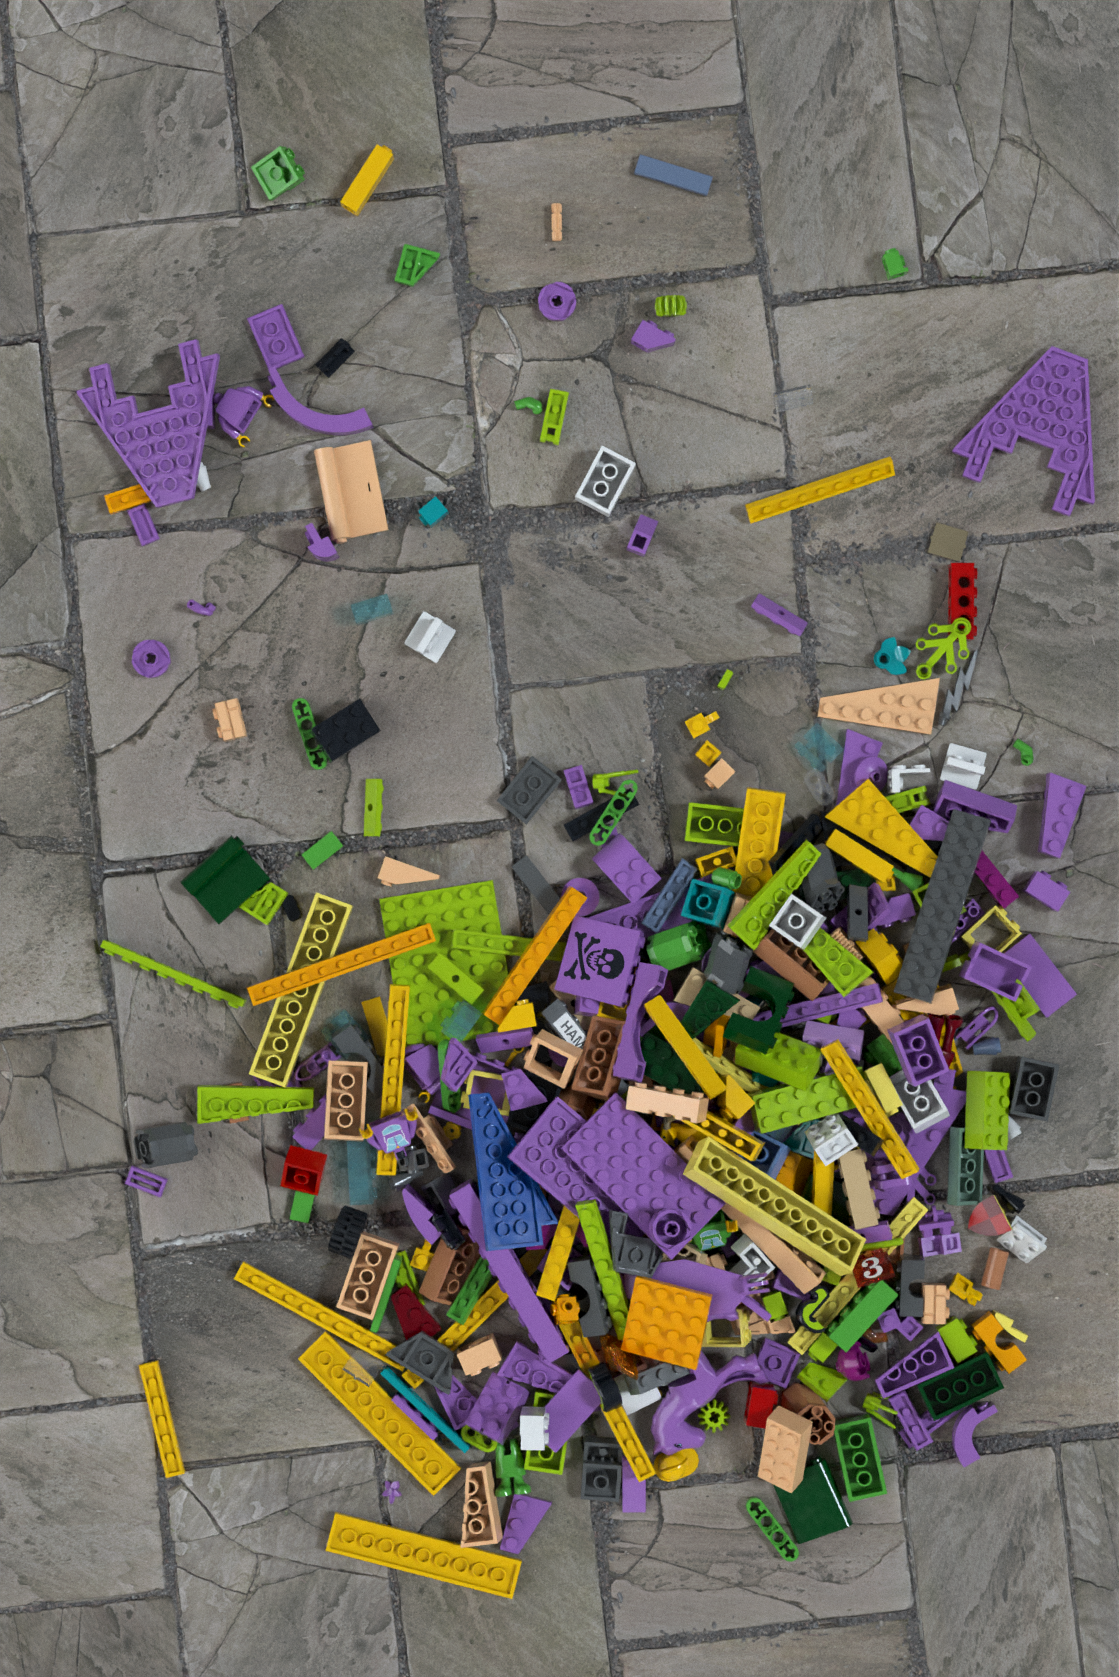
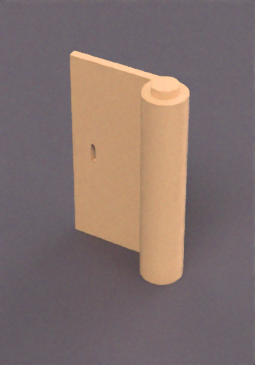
M371 440L336 448L324 447L314 450L331 541H335L336 544L346 543L347 539L389 530Z

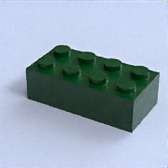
M647 1032L640 1043L642 1055L646 1063L644 1075L672 1091L673 1088L685 1090L684 1093L692 1094V1091L704 1093L705 1095V1092L673 1047Z
M983 1352L954 1366L951 1370L916 1384L933 1421L1004 1389L987 1352Z

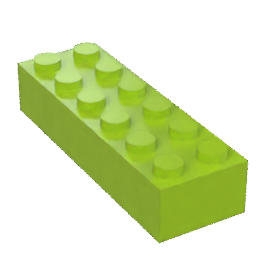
M854 1064L864 1079L862 1066ZM833 1070L815 1075L806 1091L784 1083L747 1093L755 1102L750 1110L754 1122V1130L760 1134L857 1108Z

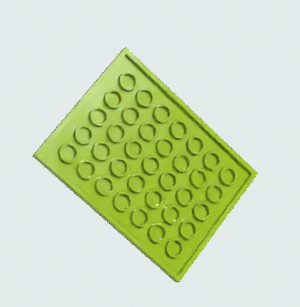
M493 880L379 899L385 938L430 923L436 939L435 942L389 958L393 984L410 986L405 1047L421 1043L426 1046L429 1044L434 1046L439 1045L443 1039L450 1040L451 1038H456L458 1041L476 1039V1035L498 1032L499 1025L482 1012L508 975L505 954L451 948L453 929L502 935ZM439 953L484 989L472 1005L427 968ZM458 975L452 977L454 982H458L460 979Z

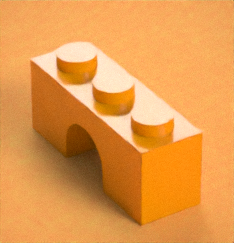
M990 1311L971 1324L974 1329L972 1331L973 1335L978 1341L983 1340L986 1344L983 1348L989 1356L994 1355L997 1361L995 1363L1001 1371L1006 1370L1010 1374L1027 1361L1013 1342L1005 1347L996 1345V1336L1003 1330V1327Z

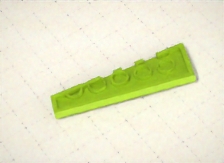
M806 840L727 926L749 947L755 950L768 932L767 928L792 892L798 889L803 878L807 876L821 853Z
M819 928L804 950L844 998L874 973L822 928Z
M198 1085L197 1124L217 1122L231 1118L239 1119L246 1116L253 1117L267 1113L275 1114L283 1111L311 1109L314 1107V1087Z

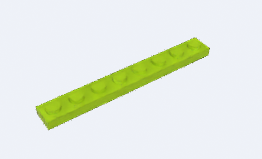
M103 940L100 946L109 955L115 956V954L123 956L121 960L131 964L135 961L144 970L150 971V969L158 971L157 975L167 979L168 976L175 978V983L182 986L189 984L193 986L192 990L201 994L204 991L211 994L210 997L215 1000L229 1001L228 1005L234 1008L244 1007L247 999L111 941Z
M596 1199L577 1201L575 1205L611 1319L618 1340H623L630 1306L619 1272L613 1270L612 1250Z

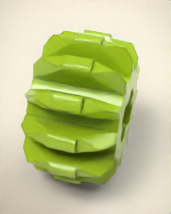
M667 295L656 298L655 310L657 316L675 317L686 314L687 302L684 296Z
M716 1399L712 1400V1405L708 1403L706 1408L701 1407L702 1413L697 1414L699 1418H703L699 1421V1424H706L704 1427L706 1431L712 1427L713 1433L716 1432V1427L722 1431L721 1424L728 1426L729 1423L725 1419L731 1418L730 1414L726 1413L729 1410L728 1406L723 1407V1401L716 1405ZM712 1412L718 1413L717 1419L713 1420V1417L710 1419Z

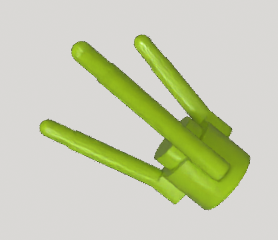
M636 769L606 774H593V788L598 789L599 793L615 795L617 791L606 789V787L610 786V778L635 774L639 771ZM619 792L618 795L630 799V797H627L626 793L622 794L621 792Z
M874 1391L872 1394L867 1393L862 1407L866 1408V1412L895 1429L896 1426L874 1410L878 1411L880 1408L895 1415L898 1412L882 1405L881 1400L878 1399H883L880 1394Z

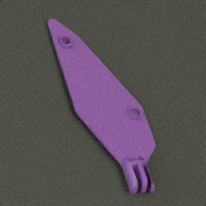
M687 1259L659 1263L651 1278L712 1294L708 1316L733 1312L746 1295L770 1292L769 1288L751 1289V1287L769 1284L768 1280L750 1282V1279L766 1277L767 1272L740 1275ZM619 1272L626 1297L631 1299L637 1275Z

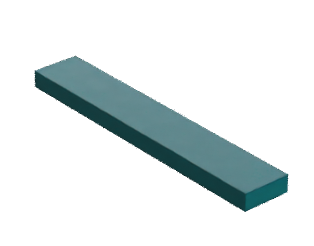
M388 1366L382 1369L380 1374L464 1453L469 1450L470 1444L464 1441L462 1436Z

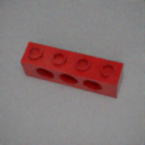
M950 563L948 624H952L955 619L964 616L971 624V630L966 635V641H972L977 636V625H974V618L977 617V606H974V598H977V587H974V579H977L978 571L977 568H974V563ZM960 578L967 580L968 586L966 588H962L959 585ZM960 597L967 599L968 604L966 607L959 605L958 600ZM960 624L957 626L960 630L965 628V626Z

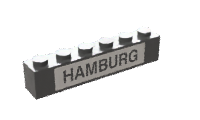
M558 998L554 999L536 1014L551 1034L583 1049L588 1032L581 1028L577 1017L570 1014L564 1001ZM621 1079L617 1092L619 1096L623 1095L629 1088L626 1080Z

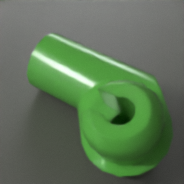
M1017 738L1013 747L1020 751L1022 764L1029 766L1034 760L1033 749Z

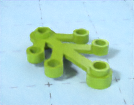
M960 617L955 619L952 624L938 625L937 623H931L928 627L930 635L935 636L938 633L951 632L947 638L926 640L921 637L916 640V647L919 650L938 647L926 663H921L917 666L916 674L920 679H928L931 676V668L945 652L947 659L946 672L953 674L957 671L953 650V642L957 638L959 639L960 646L958 650L959 658L967 659L970 652L966 642V635L971 630L969 620ZM964 624L965 628L960 630L957 626ZM935 626L938 630L936 632H932L930 628ZM924 641L925 645L923 647H920L918 645V642ZM962 650L967 651V655L962 656L960 652ZM954 665L955 669L949 670L948 666ZM926 667L928 671L922 673L920 669Z

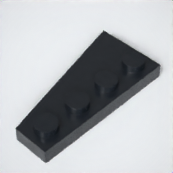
M811 814L768 861L773 875L806 840L814 845L823 830L818 815Z
M543 981L526 987L518 1000L528 999L529 1002H533L537 1026H533L532 1030L536 1035L542 1029L549 1032L536 1016L549 1003L547 981ZM540 1044L534 1060L540 1063L552 1060L548 1048Z

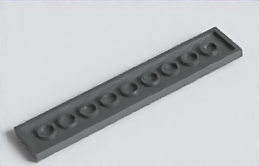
M953 809L894 989L895 993L932 1004L989 830L990 819Z

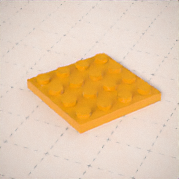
M636 1276L621 1350L696 1370L698 1368L713 1295L648 1277Z

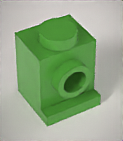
M896 248L885 251L881 260L887 279L892 280L906 275L909 270L908 267H903L905 266L903 255H899Z

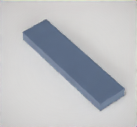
M641 154L634 172L635 175L703 196L708 195L713 178L712 176Z
M682 858L641 924L658 933L699 868Z

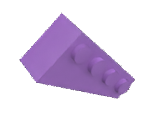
M1051 772L1046 774L1038 852L1053 858L1061 857L1085 792V785Z

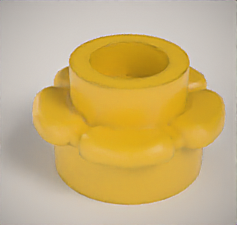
M449 1121L443 1127L445 1135L450 1140L460 1137V1125Z

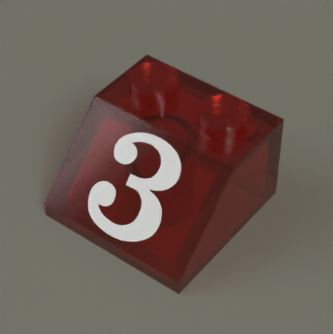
M880 1247L871 1250V1253L867 1255L860 1253L853 1268L858 1288L895 1277L887 1249Z

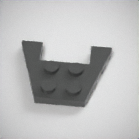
M609 1210L613 1270L620 1273L652 1278L663 1258L662 1254L664 1252L650 1238L625 1234L628 1213Z

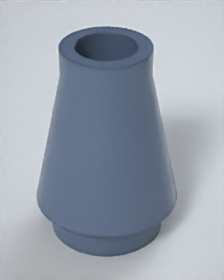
M993 1036L973 1044L974 1055H997V1053L1002 1052L999 1037L994 1038Z

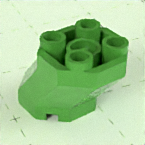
M692 921L649 936L648 941H651L647 945L646 950L651 964L660 965L669 971L703 959L705 953L712 947V944L707 938L705 925Z

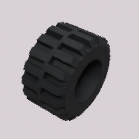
M345 1205L341 1209L332 1231L328 1251L351 1259L354 1256L361 1233L364 1231L368 1218L367 1213Z

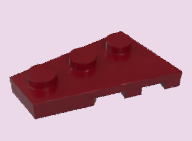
M407 1283L391 1294V1299L406 1340L421 1331L432 1337L441 1330V1326Z

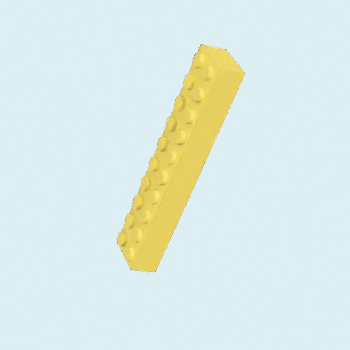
M316 892L286 973L335 956L354 906ZM326 981L276 999L251 1066L250 1075L282 1087H287Z
M709 1136L698 1141L683 1175L839 1276L853 1271L866 1241L864 1237Z

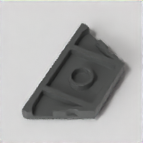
M421 1331L387 1352L386 1356L444 1393L450 1394L455 1351Z

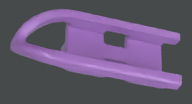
M991 1006L982 1010L955 1037L957 1039L961 1037L968 1044L966 1048L969 1049L996 1023L998 1019L997 1008ZM990 1010H994L995 1016L990 1023L983 1015ZM980 1029L981 1032L975 1036L974 1033Z
M329 1042L297 1067L294 1079L297 1081L312 1079L328 1067L329 1060L337 1061L341 1058V1055L335 1056L330 1049V1046L333 1044ZM320 1054L321 1057L315 1061L314 1058ZM325 1061L326 1064L320 1068L319 1064ZM305 1066L311 1075L299 1078L298 1073Z

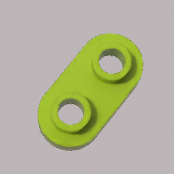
M467 1425L463 1426L461 1436L464 1441L484 1452H492L496 1449L497 1442L491 1439L492 1442L486 1444L484 1442L488 1438L486 1435L484 1436L477 1431L473 1435H469L467 1431L471 1428Z

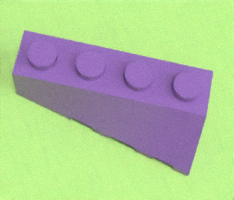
M944 780L932 811L950 821L953 809L990 819V831L1008 833L1015 820L1017 805Z

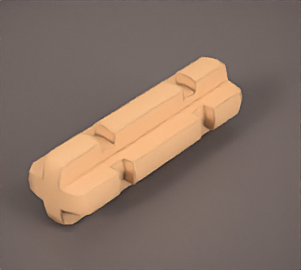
M553 203L551 205L553 213L552 241H561L562 214L560 213H562V205L560 203Z

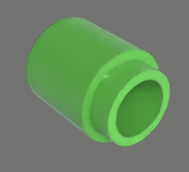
M718 867L712 873L714 885L729 890L738 889L741 885L742 877L737 871Z

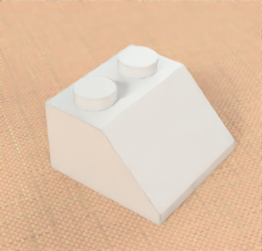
M646 1363L614 1378L627 1415L662 1399L658 1388L643 1394L630 1395L624 1377L639 1370L647 1369Z

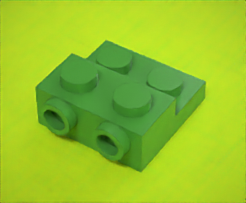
M279 146L251 167L269 200L273 201L285 191L292 190L305 180L303 177L305 172L299 164L296 165L294 161L295 154L290 148Z
M884 1034L871 1041L862 1049L864 1059L873 1066L882 1063L889 1077L902 1069L894 1046Z

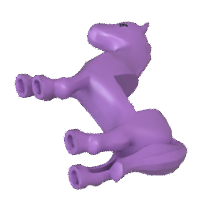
M735 1308L731 1313L710 1315L707 1322L715 1319L734 1321L739 1319ZM701 1350L698 1368L696 1370L689 1369L690 1374L668 1384L669 1390L652 1417L651 1433L655 1441L653 1455L660 1451L666 1455H672L682 1449L701 1447L705 1442L706 1434L701 1428L687 1423L685 1418L693 1411L708 1404L715 1398L721 1388L743 1380H751L759 1384L767 1383L768 1378L763 1366L759 1364L756 1354L753 1353L746 1357L735 1355L726 1365L716 1370Z

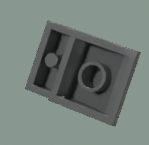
M585 1436L581 1499L619 1502L623 1450L617 1438Z

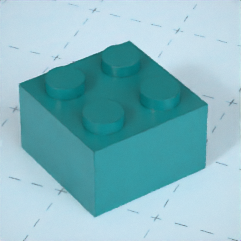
M692 879L681 916L689 920L724 929L735 892L721 886Z

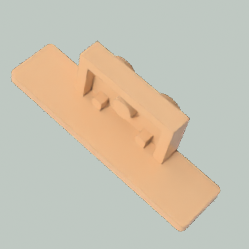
M413 1103L404 1108L403 1110L407 1109L408 1112H412L414 1110L413 1107L416 1108L418 1114L416 1134L421 1138L427 1151L433 1156L443 1173H448L455 1169V1164L445 1151L453 1144L445 1135L444 1130L434 1115L429 1114L423 1118Z

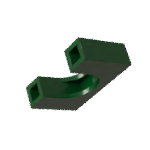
M751 966L741 991L765 1001L771 1009L772 1017L764 1021H754L732 1012L723 1037L766 1055L769 1048L773 1049L777 1038L774 1035L775 1032L779 1034L783 1023L780 1022L781 1017L785 1018L789 1009L786 1004L787 1002L791 1003L795 992L792 991L794 983Z

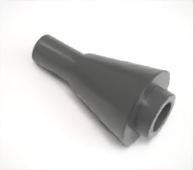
M419 1169V1173L414 1174L404 1172L398 1173L396 1176L390 1175L391 1179L388 1180L391 1190L399 1192L413 1179L424 1175L422 1169Z

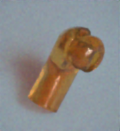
M871 1326L862 1335L874 1343L888 1342L887 1332L875 1333L871 1330Z

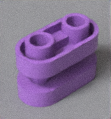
M886 1159L874 1161L875 1164L871 1165L872 1174L879 1175V1179L874 1180L875 1189H886L913 1183L912 1175L901 1179L899 1174L898 1176L887 1178V1172L896 1171L891 1161L886 1162Z

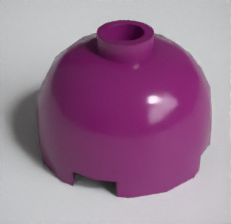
M858 1341L847 1352L841 1348L837 1356V1371L850 1381H861L870 1378V1375L867 1374V1371L871 1370L866 1352H861L859 1348L861 1343Z

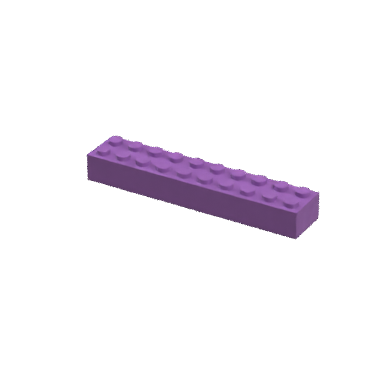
M472 1179L452 1189L449 1195L450 1199H448L453 1209H458L460 1215L458 1217L462 1225L468 1226V1234L473 1243H478V1251L483 1260H488V1268L493 1276L497 1275L501 1291L503 1293L507 1292L511 1308L513 1310L517 1309L518 1319L523 1327L527 1326L528 1336L532 1343H537L538 1353L542 1360H547L548 1363H551L568 1353L569 1345L558 1325H555L554 1318L543 1299L536 1295L537 1289L514 1250L486 1251L480 1195Z

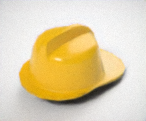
M693 1448L682 1449L672 1455L661 1453L656 1457L653 1467L657 1477L663 1481L670 1482L692 1474L698 1467L699 1458Z

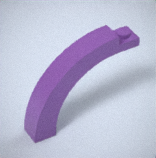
M276 367L268 369L270 375L267 377L272 387L276 385L275 388L270 390L274 399L290 418L305 428L335 436L357 434L374 428L364 408L342 415L322 414L308 409L288 392Z

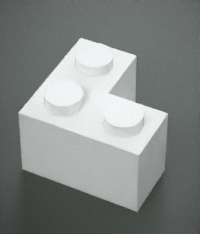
M745 1234L731 1246L741 1261L729 1272L740 1275L767 1272L768 1275L775 1268ZM765 1277L750 1279V1282L760 1281Z
M522 1406L520 1414L521 1450L544 1451L545 1444L549 1445V1433H545L549 1425V1413H546V1407Z

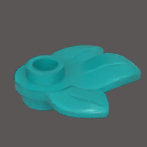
M895 637L888 638L882 643L881 650L875 653L873 658L874 664L880 669H887L890 674H904L907 670L902 662L908 658L911 650L903 646H897ZM881 656L886 657L885 663L880 662Z

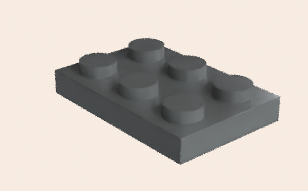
M531 756L497 799V802L527 825L562 779Z

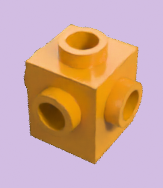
M569 1294L558 1295L556 1300L552 1302L550 1312L554 1316L555 1325L574 1324L579 1320L580 1306L576 1302V1297H569Z

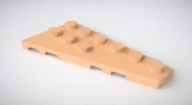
M940 678L822 697L819 701L817 717L931 735Z

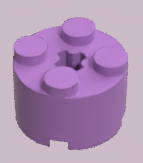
M662 1209L656 1212L649 1222L650 1236L661 1247L677 1249L685 1245L690 1238L691 1222L688 1216L679 1210ZM668 1224L674 1226L672 1233L666 1230L668 1229Z

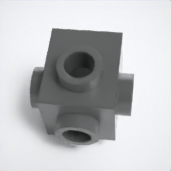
M416 1145L404 1147L407 1156L398 1160L400 1171H408V1174L419 1173V1169L429 1167L427 1148L416 1149Z

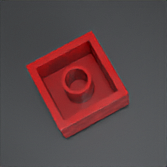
M290 1145L284 1162L280 1186L318 1196L324 1176L327 1154Z
M750 1380L744 1412V1421L747 1426L766 1429L767 1418L773 1412V1405H777L778 1401L777 1390H775L773 1384H759Z

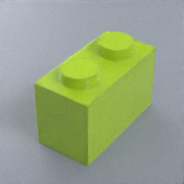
M954 1315L946 1320V1324H940L935 1327L957 1363L977 1352L975 1348L977 1343L972 1335L968 1336L965 1332L967 1326L962 1318L958 1320Z

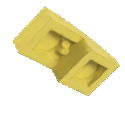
M995 1310L992 1311L993 1316L1006 1331L1022 1342H1026L1028 1335L1011 1327L1014 1321L1012 1318Z

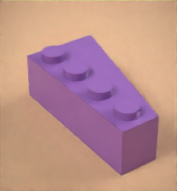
M939 1332L933 1333L874 1379L883 1399L954 1368Z

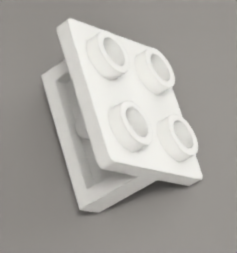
M423 612L407 637L405 645L437 663L456 630L443 623L439 618Z
M950 743L940 780H948L976 790L980 776L985 772L984 762L987 754Z
M1017 1215L1010 1222L1012 1230L1000 1235L997 1239L1004 1248L1010 1250L1025 1263L1030 1262L1047 1248L1044 1244L1047 1238Z

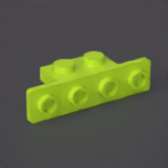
M1016 979L1015 983L1023 986L1016 1002L993 991L992 993L996 997L998 1004L1006 1011L1009 1020L1018 1028L1019 1034L1028 1042L1036 1035V1032L1027 1018L1037 1013L1040 1008L1021 981Z

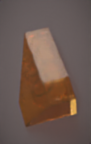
M608 1333L600 1335L603 1354L610 1370L615 1373L620 1372L637 1381L639 1376L635 1354L622 1351V1341Z

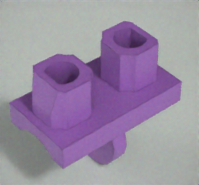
M931 1205V1211L926 1212L917 1225L922 1236L927 1238L933 1236L932 1229L939 1228L941 1235L951 1234V1226H954V1220L950 1212L944 1213V1210H936V1206Z

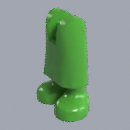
M510 1439L511 1455H505L504 1444L497 1443L495 1458L496 1478H501V1484L495 1490V1497L509 1496L513 1493L510 1477L514 1478V1494L519 1495L531 1492V1486L525 1483L522 1475L526 1474V1469H524L523 1456L516 1439Z

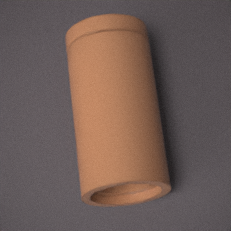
M990 1247L981 1283L982 1286L1000 1290L1009 1255L1008 1251Z

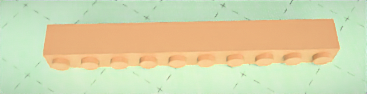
M691 1135L680 1143L674 1151L688 1164L698 1141ZM726 1203L721 1208L731 1220H737L738 1227L804 1294L821 1283L826 1272L810 1256L730 1204Z

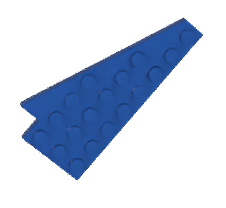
M490 1093L470 1094L468 1097L486 1251L543 1245L541 1226L558 1224V1220L538 1183L507 1157L517 1144Z

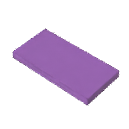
M1030 933L1004 952V954L1032 966L1026 981H1021V983L1046 1018L1077 995Z
M580 1369L570 1377L544 1406L546 1407V1413H549L548 1430H545V1433H549V1445L547 1446L555 1453L601 1404V1399L592 1380Z

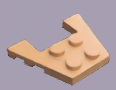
M773 1270L762 1280L769 1281L774 1279ZM760 1293L750 1295L765 1308ZM747 1307V1310L750 1312L748 1329L751 1330L752 1335L796 1332L789 1315L778 1321L770 1322L769 1320L767 1322ZM739 1319L730 1321L735 1335H741Z

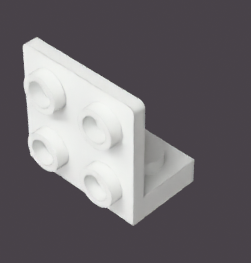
M906 765L892 767L891 770L887 771V793L897 794L900 792V789H903V777H900V775L927 774L930 772V768H925V765H913L911 769H906Z
M838 1113L826 1116L822 1121L810 1126L805 1131V1135L825 1166L858 1145Z

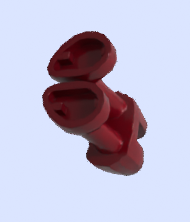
M927 1013L926 1017L930 1019L939 1043L945 1017L944 1015ZM954 1014L946 1016L943 1046H940L948 1068L955 1055V1052L952 1051L954 1034L956 1029L963 1023V1017Z

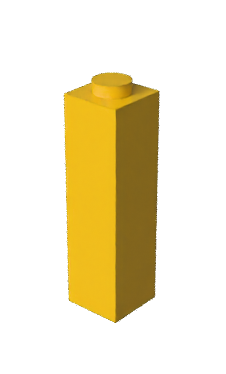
M378 144L375 146L340 201L341 207L358 217L394 160L390 148L385 145L381 147Z
M837 829L832 831L825 842L828 849L881 883H884L885 880L889 881L894 874L892 871L893 865Z

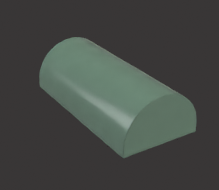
M950 1126L947 1204L954 1206L977 1205L982 1202L984 1150L964 1148L965 1126Z

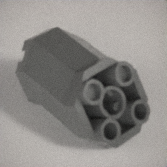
M824 843L813 845L821 855L802 881L806 903L819 913L827 909L833 910L845 890L838 881L833 856Z
M721 929L713 939L708 964L703 972L710 982L714 979L717 982L716 986L731 994H739L744 985L753 949L747 946L740 937L735 938Z
M186 1122L142 1128L135 1132V1134H138V1137H134L133 1140L135 1153L138 1160H143L144 1163L141 1164L143 1168L190 1161L198 1154L193 1137L194 1128L192 1125H187Z

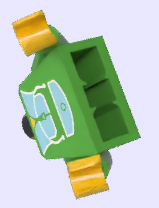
M721 1209L689 1242L697 1245L701 1251L709 1250L710 1253L715 1254L719 1252L721 1246L727 1244L726 1238L730 1237L732 1232L738 1231L737 1220L725 1221L724 1213Z

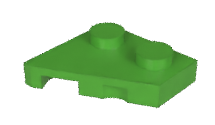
M404 244L395 282L414 287L440 258V253Z

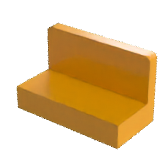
M724 1014L704 1031L703 1043L713 1046V1056L721 1058L727 1045V1039L723 1037L730 1016Z

